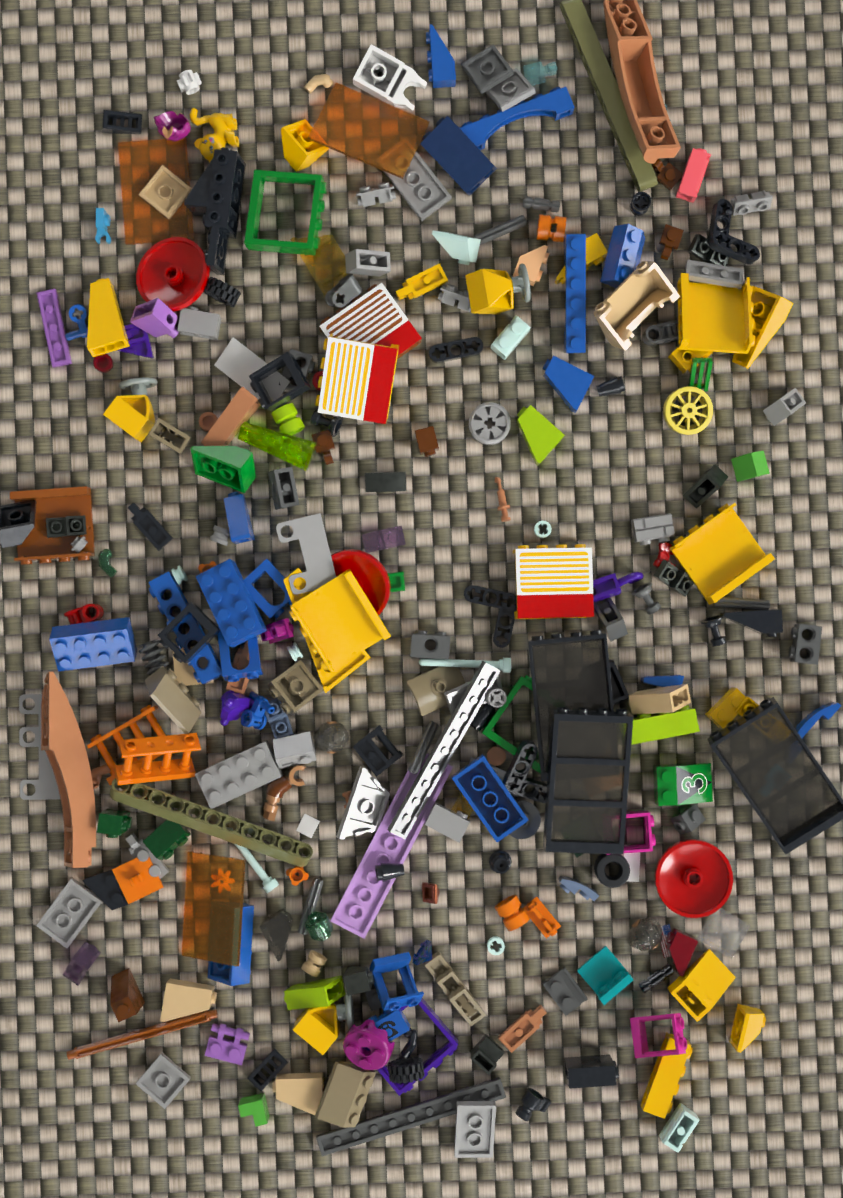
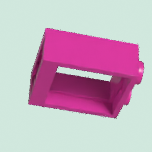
M648 810L626 812V818L643 817L645 844L625 845L624 853L653 851V846L656 845L655 835L652 834L651 827H654L653 815H650ZM619 812L601 813L603 840H613L612 819H619Z
M681 1013L630 1018L635 1058L686 1054L687 1041L683 1035L684 1020L681 1017ZM672 1019L676 1049L649 1052L645 1021Z

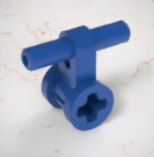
M81 304L73 305L69 310V317L72 321L77 322L79 330L66 333L65 336L68 341L79 337L86 338L88 335V327L85 322L87 309ZM75 308L83 311L81 318L73 315Z
M252 691L249 694V698L254 701L251 710L247 709L242 713L241 724L244 727L253 726L255 729L262 730L267 722V717L264 714L265 711L272 714L275 708L269 704L265 697L259 696Z

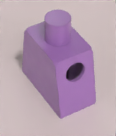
M159 298L135 307L130 323L154 337L168 334L170 337L175 338L179 333L177 331L178 328L175 326L177 315Z

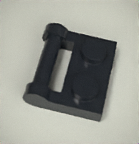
M381 725L377 726L353 746L376 777L404 755L396 749L384 734ZM377 736L391 753L392 757L390 759H387L372 740L373 737Z

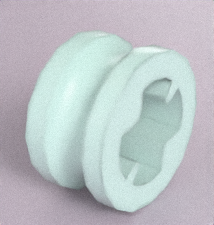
M539 521L534 526L535 535L539 538H546L551 533V525L547 521ZM540 524L541 526H543V524L547 526V534H539L538 531L540 529L538 528V526Z
M179 565L177 569H171V572L176 582L180 585L183 580L187 581L188 578Z
M295 642L293 646H287L294 661H297L298 657H304Z
M493 936L487 942L488 951L492 955H500L504 951V942L500 937ZM494 941H497L498 944L501 943L499 950L491 948L490 945H493Z

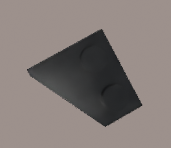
M112 869L83 879V882L111 910L129 905Z

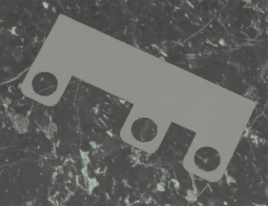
M321 513L277 524L276 530L280 542L285 543L299 539L307 570L306 572L289 577L293 594L297 595L314 591L336 577ZM285 525H289L293 529V535L289 538L281 535V528ZM298 577H302L306 581L305 588L301 590L296 589L293 585L294 580Z
M23 694L19 697L20 713L38 714V727H22L19 731V743L22 747H39V780H22L20 782V798L23 800L60 799L53 769L45 750H41L42 694ZM26 698L34 700L35 707L32 710L24 709L23 701ZM26 731H32L35 734V740L32 743H26L23 740V734ZM26 784H33L35 786V793L32 796L24 794L23 788Z

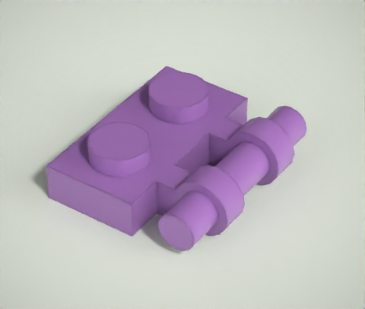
M213 1023L211 1031L217 1032L218 1036L210 1035L205 1056L242 1065L248 1044L240 1043L241 1039L249 1040L250 1033L243 1031L242 1028L234 1029L226 1027V1024L221 1023V1025ZM224 1034L235 1037V1040L224 1039Z

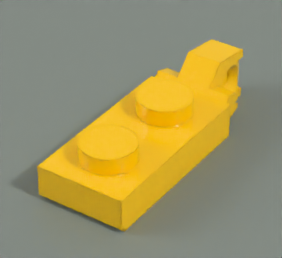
M437 264L407 279L406 282L402 283L403 288L396 291V296L398 300L406 297L409 300L415 299L447 283L448 278L441 265Z

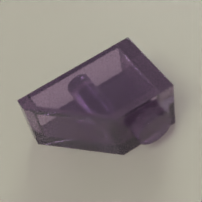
M85 942L71 959L63 976L79 986L101 952L94 945Z

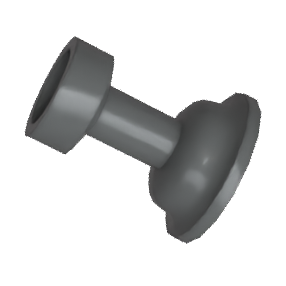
M652 582L638 587L631 593L633 596L636 595V597L644 599L648 606L645 609L648 615L661 609L659 602L654 603L649 594L652 590Z

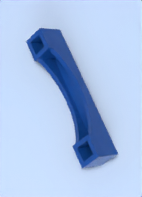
M556 87L548 94H538L532 100L527 102L521 101L504 112L498 110L494 115L482 116L479 118V121L473 123L471 121L466 122L460 129L479 150L485 149V143L489 137L508 123L531 116L554 117L556 121L572 115L575 107L567 87Z
M566 234L564 236L566 290L564 353H585L586 234Z

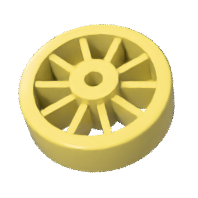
M692 386L682 387L673 391L667 397L663 407V416L666 424L674 432L683 435L701 432L708 426L713 415V405L710 397L703 390ZM682 396H686V403L682 399ZM691 396L695 397V399L693 400L692 403H691ZM678 399L681 406L675 405L674 402ZM699 401L701 405L696 407L695 404ZM672 407L679 409V412L672 414ZM702 408V414L698 413L697 409ZM681 415L680 419L676 422L673 417ZM695 415L701 417L699 421H697ZM684 418H686L685 426L680 425ZM690 418L693 421L694 425L690 426Z

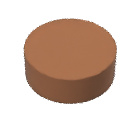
M205 412L199 418V425L204 431L209 432L218 418L211 412Z
M499 746L491 747L487 752V760L490 764L499 766L505 762L506 753Z

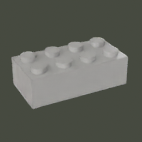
M268 740L197 772L195 776L210 809H213L282 777L283 773L277 765L275 755Z

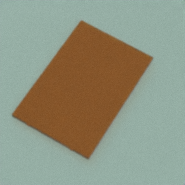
M335 83L316 123L313 125L308 139L403 179L430 121Z
M185 137L179 141L157 139L119 142L118 150L126 245L158 243L171 237H183L194 240L192 212L184 205V202L173 216L168 219L138 195L162 165L190 186L187 138Z
M188 852L182 956L225 965H240L246 860L202 852Z

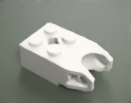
M372 44L353 78V85L394 108L405 109L410 112L414 111L415 106L405 98L404 90L409 86L421 87L423 89L427 86V82L420 78L414 69ZM379 71H380V72H382V76H381V77H377L376 74H374V73H377V74H378Z

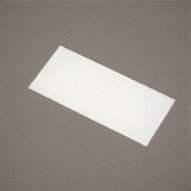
M233 337L214 366L241 387L243 386L258 400L260 399L258 392L255 393L250 386L252 381L249 375L264 367L267 363ZM276 371L263 379L262 383L273 402L281 396L290 381Z

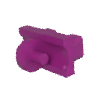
M289 618L265 625L268 631L260 634L262 642L269 640V644L294 637L293 625L289 622Z

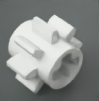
M185 70L179 74L180 79L177 80L181 92L185 91L187 95H191L199 91L198 85L202 83L197 72L193 74L192 70Z

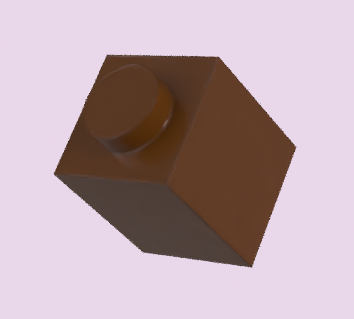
M430 426L415 430L420 455L424 454L425 457L435 455V451H439L434 427Z

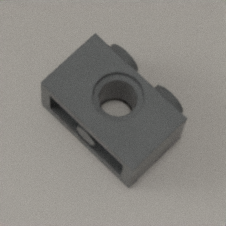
M292 467L268 472L275 510L300 505Z
M416 630V634H412L410 657L449 659L450 636H446L447 632H435V635H427V631ZM428 639H433L436 642L435 649L427 650L425 642Z

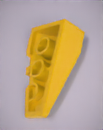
M753 286L751 302L754 303L751 318H754L752 335H755V344L751 346L748 354L734 353L732 362L747 369L784 323L793 305L787 299Z

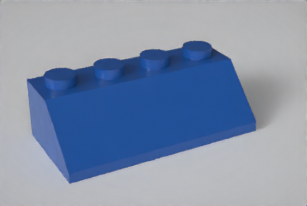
M212 901L208 979L229 986L250 983L254 905L243 902Z

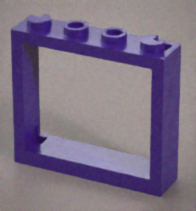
M423 998L418 1005L446 1036L448 1041L423 1062L425 1076L419 1079V1081H422L428 1075V1071L432 1067L437 1068L443 1062L442 1059L446 1055L451 1056L458 1046V1039ZM408 1006L401 1007V1010L403 1011ZM363 1047L365 1050L371 1051L368 1047ZM386 1065L377 1069L399 1096L403 1092L410 1091L416 1082L414 1080L411 1083H392L389 1080V1072Z

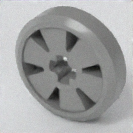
M493 402L480 404L472 411L469 418L471 435L476 441L485 445H494L503 441L511 427V420L507 410ZM488 419H492V423H495V426L489 429L484 424V421L487 422Z

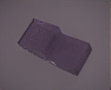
M402 526L362 534L366 553L406 544Z

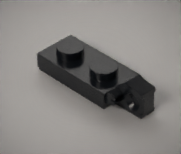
M135 503L128 507L134 514L131 518L133 523L158 551L174 539L145 507L140 509Z

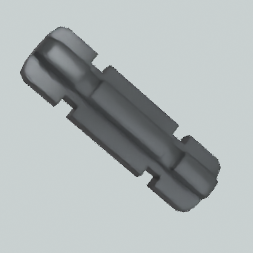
M525 196L523 207L529 209L533 207V209L543 211L551 210V212L557 213L560 209V202L554 200L550 202V200L541 198L532 199V197Z

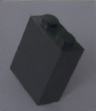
M610 1054L564 1058L565 1077L569 1089L616 1085V1079L619 1078V1069L616 1066V1061L612 1060Z

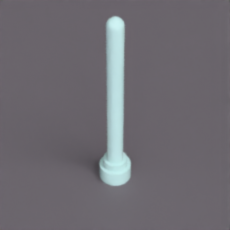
M503 657L499 661L421 658L419 660L421 666L479 668L482 661L499 669L502 673L511 672V658Z
M226 827L228 830L233 831L232 828ZM235 844L263 881V889L267 894L279 885L275 878L273 879L266 874L247 848Z

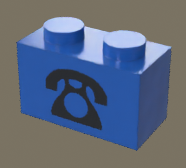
M401 1008L395 1011L385 1010L378 1017L374 1015L368 1018L374 1021L376 1028L387 1031L389 1042L410 1030V1024Z

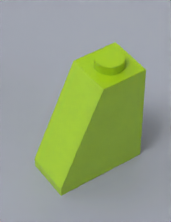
M530 405L528 408L524 406L517 414L519 417L517 424L535 464L539 466L565 435L533 406Z
M342 975L297 984L284 991V1000L287 1004V1009L295 1010L331 1005L346 994Z

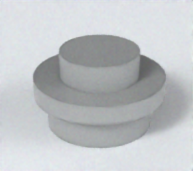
M77 536L70 544L73 546L71 551L79 553L88 543L85 540L86 537L80 538Z

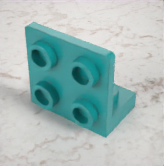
M607 946L600 949L577 969L578 973L593 989L604 1005L634 980Z

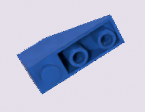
M429 24V32H426V44H430V51H427V61L431 63L432 69L428 70L429 82H433V88L456 87L455 61L434 26Z

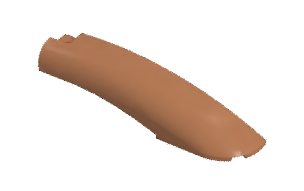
M603 0L609 48L619 92L644 160L647 163L655 164L659 158H675L681 146L663 102L651 44L653 38L637 0Z
M48 672L44 680L48 684L44 685L41 701V750H45L53 769L62 804L64 866L85 868L92 866V847H96V810L91 770L84 741L70 703L54 672Z

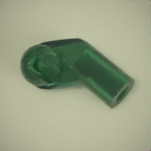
M104 549L98 554L99 567L112 578L118 571L109 561L112 552L109 549Z

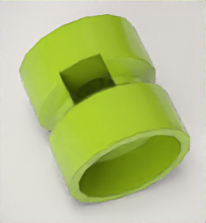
M293 403L286 404L271 413L275 423L280 424L279 431L283 438L295 435L305 428L301 418L296 417L298 412Z

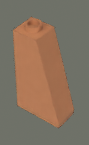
M242 386L201 441V444L204 446H228L261 406L259 400Z

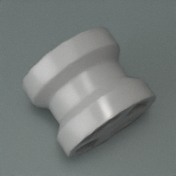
M214 525V533L210 536L209 540L227 546L228 537L230 536L229 530Z
M492 686L485 701L493 707H501L506 702V693L500 688Z

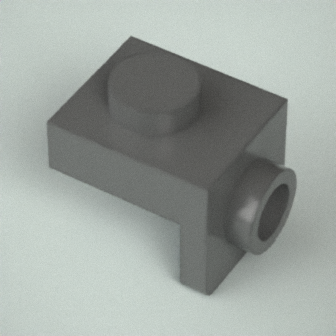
M696 803L690 805L679 815L671 818L674 828L680 835L692 832L706 820Z

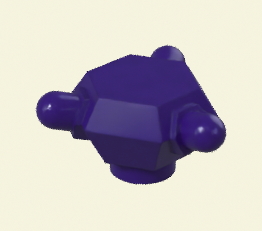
M232 690L224 693L221 696L220 724L226 726L229 721L241 718L242 713L250 709L254 701Z

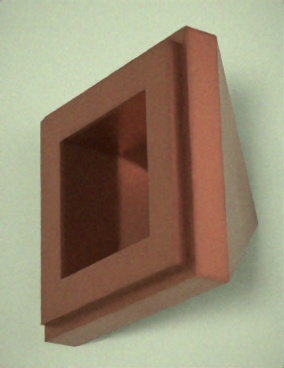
M422 882L423 902L437 904L440 892L437 884Z

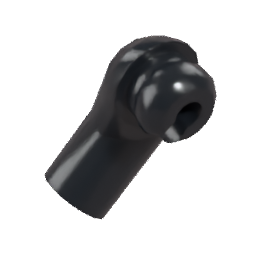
M411 1028L403 1034L404 1037L408 1038L406 1045L401 1051V1055L404 1058L410 1057L417 1043V1031Z

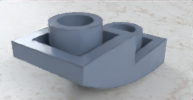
M276 698L269 701V704L275 708V711L272 714L265 711V714L270 723L274 738L278 739L295 735L288 715L280 707V704H282L280 700Z
M565 876L558 878L561 882L559 886L567 893L571 891L575 895L580 889L579 893L586 900L591 898L595 901L599 897L595 890L576 879Z

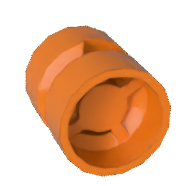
M539 214L536 239L547 241L551 238L554 242H563L566 217L555 216L552 219L550 215ZM551 225H556L555 232H551Z
M512 895L495 906L499 916L504 917L503 923L508 931H513L530 920L525 909L520 908L521 902L517 895Z

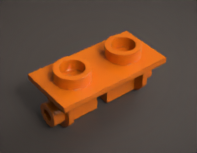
M537 896L522 908L525 909L529 918L546 939L550 935L554 936L558 932L557 929L561 927Z

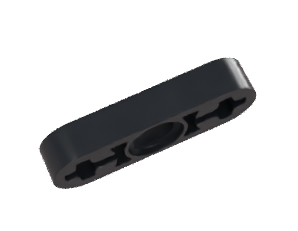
M471 337L436 344L430 348L429 358L434 363H442L477 356L483 350V342L478 337ZM472 342H475L476 345H480L477 348V351H474L473 348L467 349L468 353H464L465 347L463 343H466V347L472 346ZM452 346H460L461 353L453 355L450 351ZM444 347H448L447 353L449 357H446V353L441 354L439 359L436 356H432L435 353V349H438L439 352H444Z

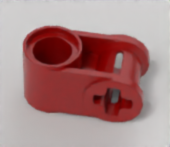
M87 604L64 613V617H67L70 625L94 622L103 617L104 611L99 604ZM92 607L96 609L95 617H91L89 614Z

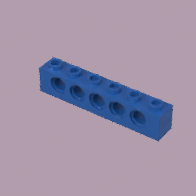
M169 571L148 582L150 594L153 598L156 597L159 602L157 605L162 615L165 614L168 619L167 625L175 618L172 614L175 607H179L182 611L189 604L172 572ZM167 590H170L172 593V597L169 600H165L163 596ZM191 613L171 631L175 632L177 636L175 639L180 649H184L186 654L191 650L190 644L192 641L196 640L199 642L205 636L198 620ZM187 623L190 630L187 634H183L181 627ZM210 643L188 663L189 666H193L195 670L193 674L198 683L206 684L222 676L221 663ZM202 657H205L208 661L205 668L199 666V660Z

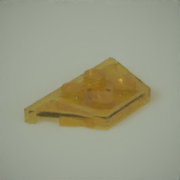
M333 235L319 237L320 245L316 249L315 256L299 254L324 297L342 278L348 275L346 274L345 255ZM293 237L290 240L291 242L307 243L308 238Z

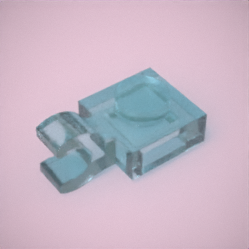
M542 62L523 66L524 77L532 86L545 83V77L556 75L558 70L556 62L549 63L544 67Z

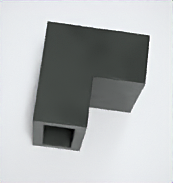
M487 1034L470 1051L471 1059L488 1075L496 1068V1062L504 1054V1050Z

